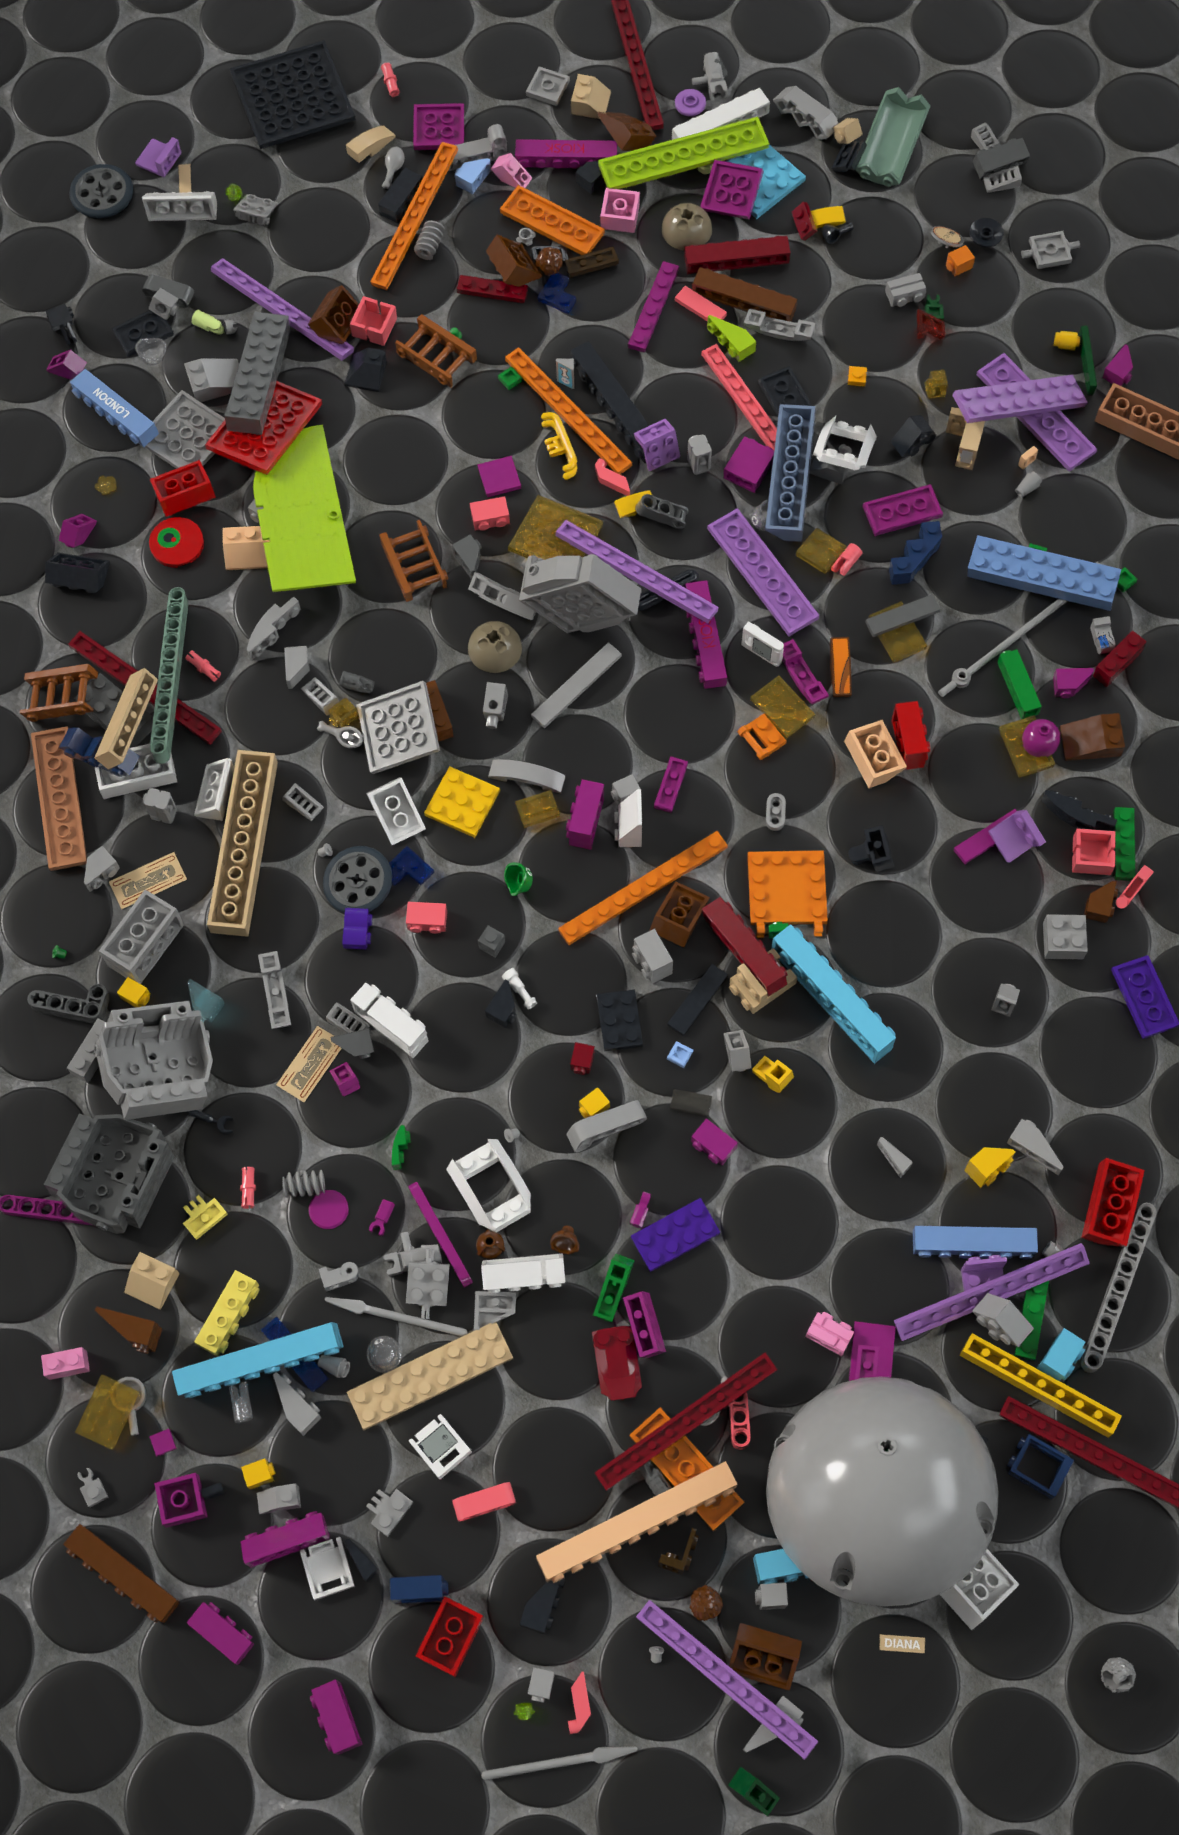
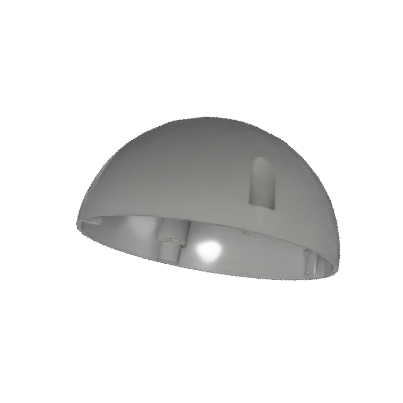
M882 1376L859 1378L840 1383L821 1392L807 1402L787 1423L780 1437L775 1441L774 1450L769 1462L766 1486L768 1514L774 1533L785 1553L798 1569L817 1585L839 1597L861 1604L877 1606L909 1605L931 1599L949 1590L966 1577L984 1555L992 1539L998 1514L999 1491L995 1467L987 1445L974 1424L956 1405L941 1394L905 1379ZM845 1581L848 1585L842 1587L837 1582Z

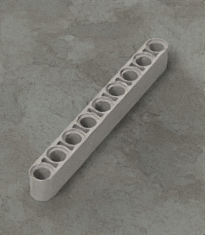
M1143 1203L1136 1210L1128 1244L1126 1247H1122L1086 1345V1350L1081 1359V1367L1088 1373L1097 1371L1103 1364L1156 1217V1208L1151 1203ZM1141 1210H1146L1150 1218L1143 1217ZM1134 1229H1141L1143 1236H1138ZM1129 1246L1136 1249L1137 1253L1135 1255L1128 1251ZM1121 1265H1127L1130 1268V1273H1125L1121 1269ZM1120 1283L1123 1286V1291L1116 1290L1114 1284ZM1109 1301L1116 1304V1310H1111L1108 1307ZM1101 1320L1108 1321L1110 1329L1103 1328ZM1094 1339H1100L1103 1342V1347H1097L1094 1344ZM1091 1357L1095 1359L1096 1366H1090L1087 1362V1358Z

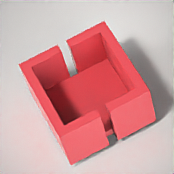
M363 296L350 323L352 336L366 341L369 338L370 342L385 346L397 320L396 307L380 302L381 314H379L378 301Z
M1076 829L1073 836L1072 872L1111 875L1115 868V831Z

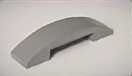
M752 309L748 310L744 321L745 326L756 332L778 339L793 341L810 340L816 323L804 320L793 323L766 317V312Z
M498 759L492 761L488 778L507 782V779L542 786L543 790L561 793L565 775L531 763Z
M278 952L259 954L258 958L264 981L272 1029L291 1026Z

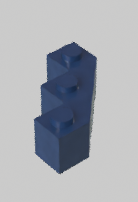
M939 521L921 523L920 539L906 540L905 557L891 558L889 573L892 585L910 583L917 572L929 561L933 553L940 548L942 532Z
M78 727L68 729L59 746L66 756L86 762L93 767H99L119 777L128 776L132 773L140 758L137 753L128 749L123 763L107 769L94 758L103 737L92 738Z

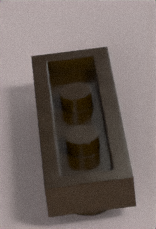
M614 247L566 259L564 264L569 278L618 265L619 260Z

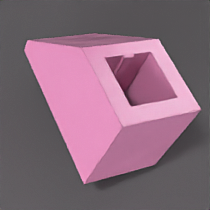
M511 153L499 156L491 167V170L502 182L515 188L518 185L526 188L532 179Z

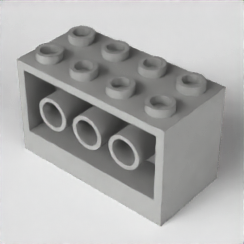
M144 890L99 952L108 967L125 978L129 977L141 984L180 932L184 923L175 907L149 891Z

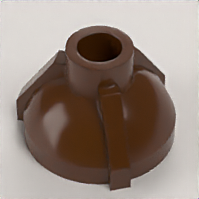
M564 1226L562 1230L553 1234L550 1240L551 1249L563 1254L578 1252L580 1246L576 1235L573 1234L574 1229L571 1226Z
M490 1229L482 1233L476 1242L478 1256H482L485 1259H495L502 1252H505L506 1249L502 1236L497 1232L490 1231ZM488 1239L493 1240V1243L491 1245L486 1244V1241Z

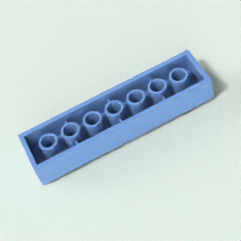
M978 535L967 571V577L1109 611L1112 607L1121 574V569Z

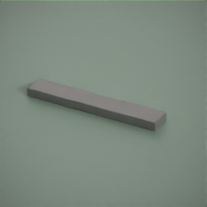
M608 642L531 714V717L545 729L620 659L622 654Z

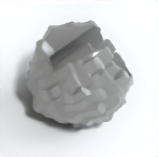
M1120 1657L1109 1658L1101 1671V1680L1104 1682V1686L1112 1692H1129L1136 1678L1134 1666Z

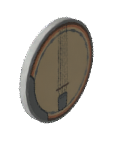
M942 226L932 228V236L938 240V244H945V248L950 246L961 247L963 245V237L954 230Z

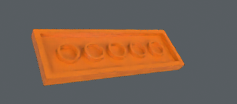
M520 185L515 188L500 208L501 214L580 255L590 253L605 234L604 228Z
M660 1407L629 1436L637 1443L669 1421L670 1418ZM686 1436L651 1459L674 1487L713 1468ZM736 1492L727 1497L721 1495L715 1498L716 1502L707 1507L704 1504L697 1507L698 1511L696 1513L712 1531L717 1529L744 1504V1501Z

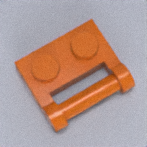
M765 714L742 726L737 731L754 749L759 760L766 758L786 744V739ZM753 731L766 748L762 749L749 732Z

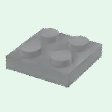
M539 66L526 90V96L557 106L570 81V76Z

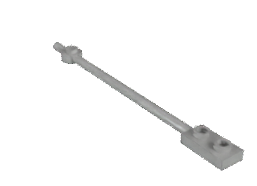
M1056 600L967 670L964 668L956 669L953 672L952 681L938 691L939 695L944 697L955 687H967L973 673L1057 610L1067 600Z

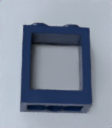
M1030 1434L1026 1438L1022 1437L1016 1447L1019 1449L1016 1457L1012 1455L1007 1464V1467L1010 1468L1007 1474L1048 1498L1053 1499L1074 1460ZM1029 1445L1061 1463L1048 1488L1016 1470Z
M442 1575L390 1578V1600L394 1604L443 1601L444 1596L449 1595L448 1582L444 1580Z

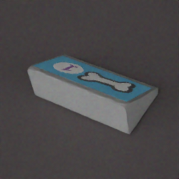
M556 359L557 381L574 389V359Z

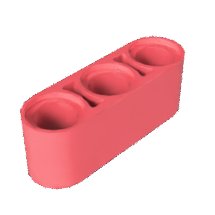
M747 1392L743 1394L744 1399L741 1402L734 1401L729 1404L731 1443L738 1450L748 1447L751 1438ZM741 1413L744 1415L745 1421L737 1423L733 1416ZM743 1434L746 1437V1442L744 1444L737 1443L735 1436Z
M507 1482L456 1498L452 1502L457 1520L460 1522L514 1505L516 1500L511 1483Z

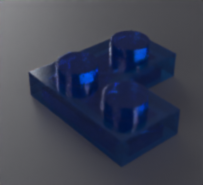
M558 272L551 275L540 292L538 301L569 314L576 303L575 296L564 292L569 283V277Z
M408 846L389 863L392 870L393 886L407 874L420 885L434 874V869Z

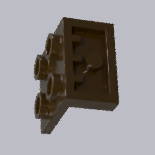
M692 1528L682 1561L678 1560L679 1556L667 1552L666 1555L661 1554L658 1567L680 1575L683 1574L684 1570L688 1571L692 1560L689 1552L690 1549L695 1550L699 1537L695 1535L696 1529Z

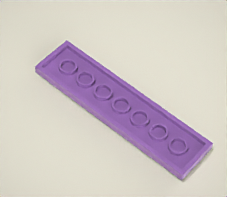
M1005 353L977 371V376L986 386L1030 381ZM1060 410L1016 416L1069 472L1097 452V448Z
M1073 375L955 390L953 393V397L967 423L1085 407L1088 403Z
M738 508L708 525V531L788 636L793 635L819 619V614Z

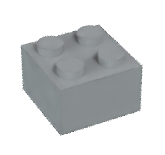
M1046 915L1043 922L1045 959H1084L1088 952L1086 915Z
M655 929L634 939V946L632 947L634 953L632 955L635 962L641 964L643 968L641 971L646 980L649 979L653 984L672 974L673 960Z
M989 1293L973 1309V1313L977 1316L976 1320L989 1330L988 1334L994 1340H1002L1007 1345L1012 1344L1019 1347L1034 1329L1010 1300Z

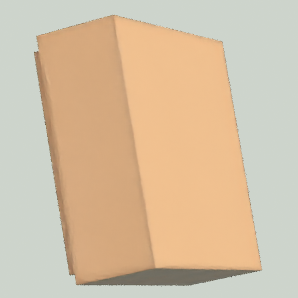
M1033 446L1022 454L1018 466L1024 469L1035 461L1038 449Z

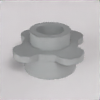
M523 228L519 231V237L516 238L517 243L530 246L536 234L529 228Z

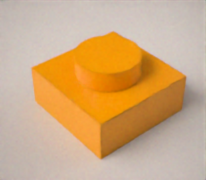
M849 366L848 385L865 386L867 368Z

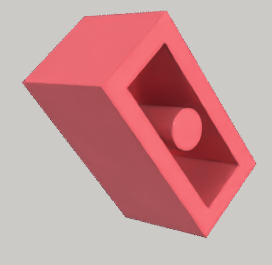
M505 496L470 503L475 531L487 530L492 527H503L510 524Z
M408 902L406 915L407 930L415 933L429 931L434 934L446 931V904Z

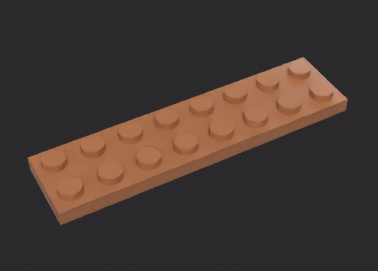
M68 726L31 733L50 871L85 865L87 863L74 760L66 756L64 751L59 748L69 729Z

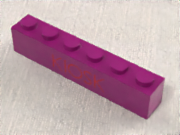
M516 139L515 159L523 168L575 169L587 162L598 161L617 155V143L615 141Z
M707 580L686 583V589L712 603ZM686 611L687 618L691 619V623H689L690 634H694V639H692L693 649L697 650L698 653L695 656L696 665L701 668V672H699L700 683H704L705 689L726 686L727 674L715 616L709 623H706Z

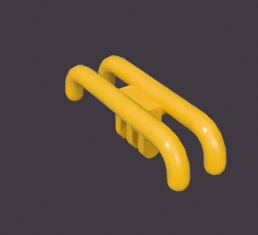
M552 412L543 413L541 418L545 421L542 422V427H552L557 434L555 437L546 439L544 443L547 446V450L550 451V457L565 454L569 464L564 465L562 468L566 472L563 474V478L568 480L574 477L577 472V457L560 417Z

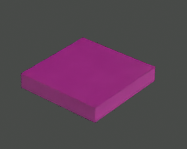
M512 456L477 464L487 497L521 489Z

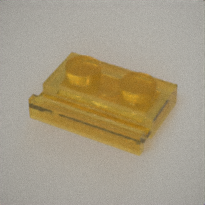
M551 790L515 801L524 828L560 817Z

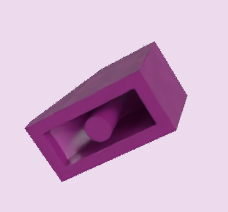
M1126 344L1105 368L1102 378L1111 384L1115 383L1122 386L1124 383L1128 384L1132 378L1131 371L1133 365L1129 348Z
M68 350L53 356L46 371L72 380L84 370L87 362L72 350Z
M84 514L63 520L59 541L71 548L83 544L95 527L97 520Z
M1056 669L1053 676L1055 697L1070 698L1076 695L1090 681L1094 669Z

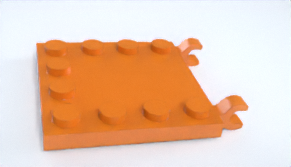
M824 851L748 852L750 925H756L757 938H764L765 925H770L774 922L788 923V925L814 924V937H822V924H827L828 922Z

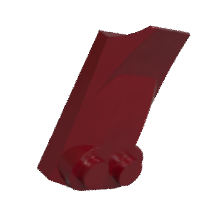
M618 1326L592 1332L601 1394L606 1395L611 1401L636 1397L637 1392L642 1388L631 1326Z

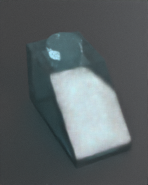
M190 979L188 986L194 1011H201L202 1021L208 1020L212 1023L225 1003L220 996Z

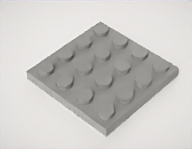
M181 390L152 421L159 434L145 448L176 469L198 460L204 466L215 454L207 450L205 444L225 418Z
M421 681L357 704L369 769L372 774L440 751L426 682Z

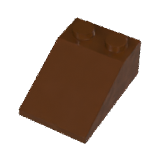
M598 112L597 114L622 151H633L648 147L656 137L651 126L624 113Z
M1119 713L1101 714L1060 725L1065 761L1121 757L1125 749Z
M675 881L657 911L649 931L655 929L658 936L681 947H685L702 915V908L707 905L710 897Z
M96 1307L95 1311L133 1345L132 1347L137 1349V1352L148 1354L150 1351L155 1353L162 1332V1328L155 1321Z

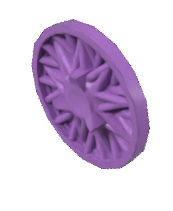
M694 89L681 91L675 99L677 111L685 116H696L706 106L704 95Z

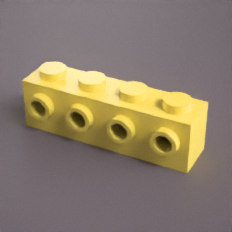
M236 1270L234 1271L194 1341L197 1346L219 1357L220 1353L226 1351L229 1337L236 1333L239 1327L237 1323L241 1316L244 1317L247 1314L249 1302L251 1299H255L259 1292L257 1281Z

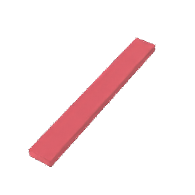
M715 344L703 350L702 356L765 445L774 450L777 427L719 346Z

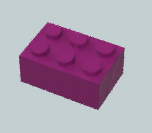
M582 779L580 786L577 785L576 800L571 806V820L568 819L566 838H569V845L591 850L604 802V784Z
M335 1679L312 1689L313 1695L310 1696L313 1708L319 1711L320 1716L317 1717L321 1730L326 1731L328 1736L325 1738L328 1751L339 1755L363 1745L341 1682Z

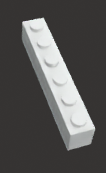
M760 88L752 90L741 97H737L726 104H721L711 111H707L672 128V140L754 117L760 118L769 113L770 101Z

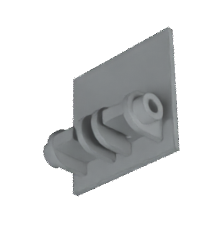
M246 194L234 208V211H236L235 216L240 220L252 221L253 223L257 221V224L265 226L270 222L268 215L278 205V202Z

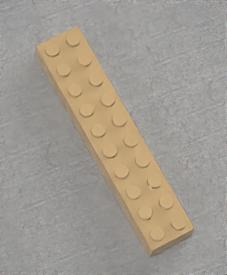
M237 751L207 921L210 933L249 936L278 765L275 753Z

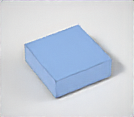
M676 1041L667 1056V1060L685 1068L693 1054V1050Z

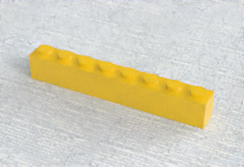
M973 1333L968 1338L960 1354L961 1357L1107 1438L1113 1435L1122 1417L1120 1414Z

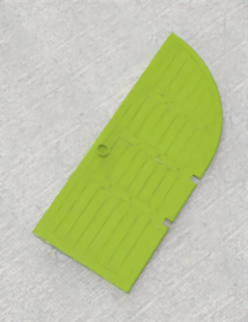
M323 425L307 427L300 432L268 475L256 471L254 476L253 491L256 507H263V509L257 510L262 539L270 541L263 543L273 592L356 583Z

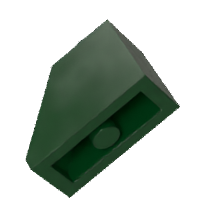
M742 1767L739 1768L728 1784L729 1787L767 1817L780 1799L760 1780Z

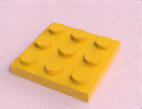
M449 766L424 815L475 838L497 798L500 788Z

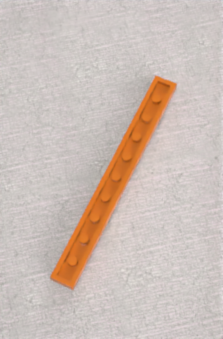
M441 142L370 281L372 286L388 290L458 152L457 146Z
M519 347L505 357V361L519 373L601 459L607 462V465L615 473L621 475L632 466V462Z
M718 831L712 833L558 928V931L567 944L571 945L728 848L727 843Z

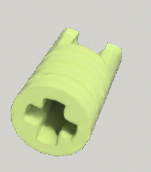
M200 310L195 311L192 317L193 325L219 335L224 333V327L220 321Z

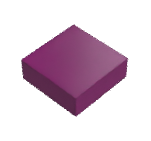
M170 1429L150 1436L157 1457L177 1449Z

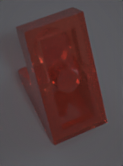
M920 309L917 310L918 339L926 334H930L940 340L944 338L945 322Z

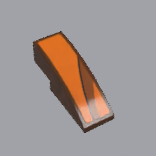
M849 637L830 638L829 646L833 697H851Z

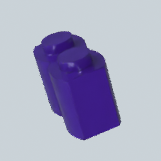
M345 908L343 948L367 949V944H371V933H368L369 926H372L373 915L369 914V909Z

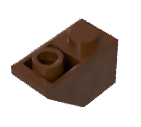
M1111 881L1090 893L1084 912L1086 919L1106 923L1109 917H1113L1115 906H1112V902L1116 900L1118 895V889L1115 888L1116 881Z

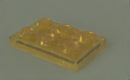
M901 601L899 603H896L892 606H889L885 609H882L878 612L869 615V618L887 612L889 610L895 609L897 607L903 606L904 604ZM914 622L878 635L893 663L927 648V644Z
M777 676L753 694L750 699L786 739L815 718V713L780 676Z
M1035 715L999 727L1000 734L1019 778L1055 766L1052 755L1048 757H1035L1029 754L1023 747L1022 734L1026 726L1036 720Z
M101 1375L75 1433L109 1449H114L140 1391L106 1375Z

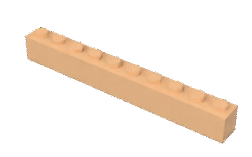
M725 1461L537 1555L536 1559L547 1582L552 1580L555 1583L564 1578L563 1574L569 1571L575 1573L584 1568L583 1564L589 1561L593 1564L601 1560L603 1554L607 1552L613 1554L622 1549L621 1545L627 1542L631 1545L639 1541L641 1535L645 1533L651 1535L660 1530L659 1526L665 1523L669 1526L677 1522L679 1516L683 1514L689 1516L698 1511L697 1507L703 1504L707 1507L716 1502L715 1498L721 1495L727 1497L735 1492L734 1489L737 1487V1482Z

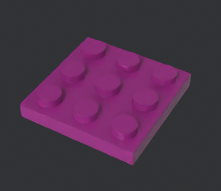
M464 103L414 104V150H438L441 142L452 145L464 143Z
M714 160L700 207L706 212L750 220L764 173L763 168Z

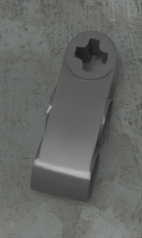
M646 494L635 507L636 512L640 516L667 524L676 529H683L686 526L685 517L689 510L685 506Z

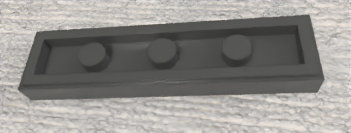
M932 594L868 618L865 623L872 636L876 637L939 613L941 609Z

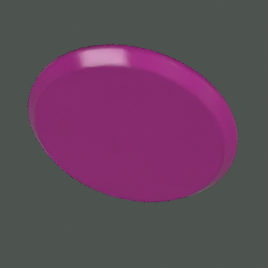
M325 1190V1194L322 1191L320 1195H315L309 1205V1216L312 1222L323 1229H333L340 1226L347 1218L349 1211L346 1198L334 1190Z

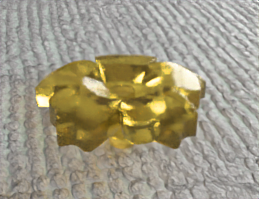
M104 475L99 476L95 489L101 492L102 495L110 494V491H115L117 488L114 483L115 478L113 476H108L107 478Z

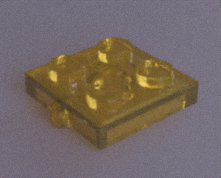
M816 528L806 538L805 542L803 541V544L796 551V556L826 574L845 551L846 546Z

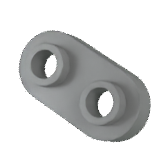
M778 793L771 794L767 798L766 826L773 831L782 829L785 823L786 800ZM773 803H778L779 806H778V807H774L772 804H773ZM776 820L778 824H773L772 821Z

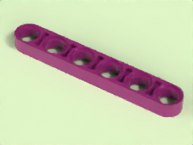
M416 1181L409 1185L408 1188L462 1286L465 1288L472 1284L471 1277L419 1184Z
M4 1195L0 1198V1210L6 1215L92 1225L77 1219L72 1213L67 1217L62 1216L61 1212L66 1206L61 1201L15 1195ZM5 1201H13V1206L10 1209H3ZM25 1203H32L33 1207L29 1212L22 1210ZM45 1205L52 1206V1211L49 1214L42 1213V1208Z

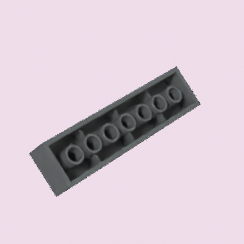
M254 312L225 413L227 431L262 435L291 331L288 315Z

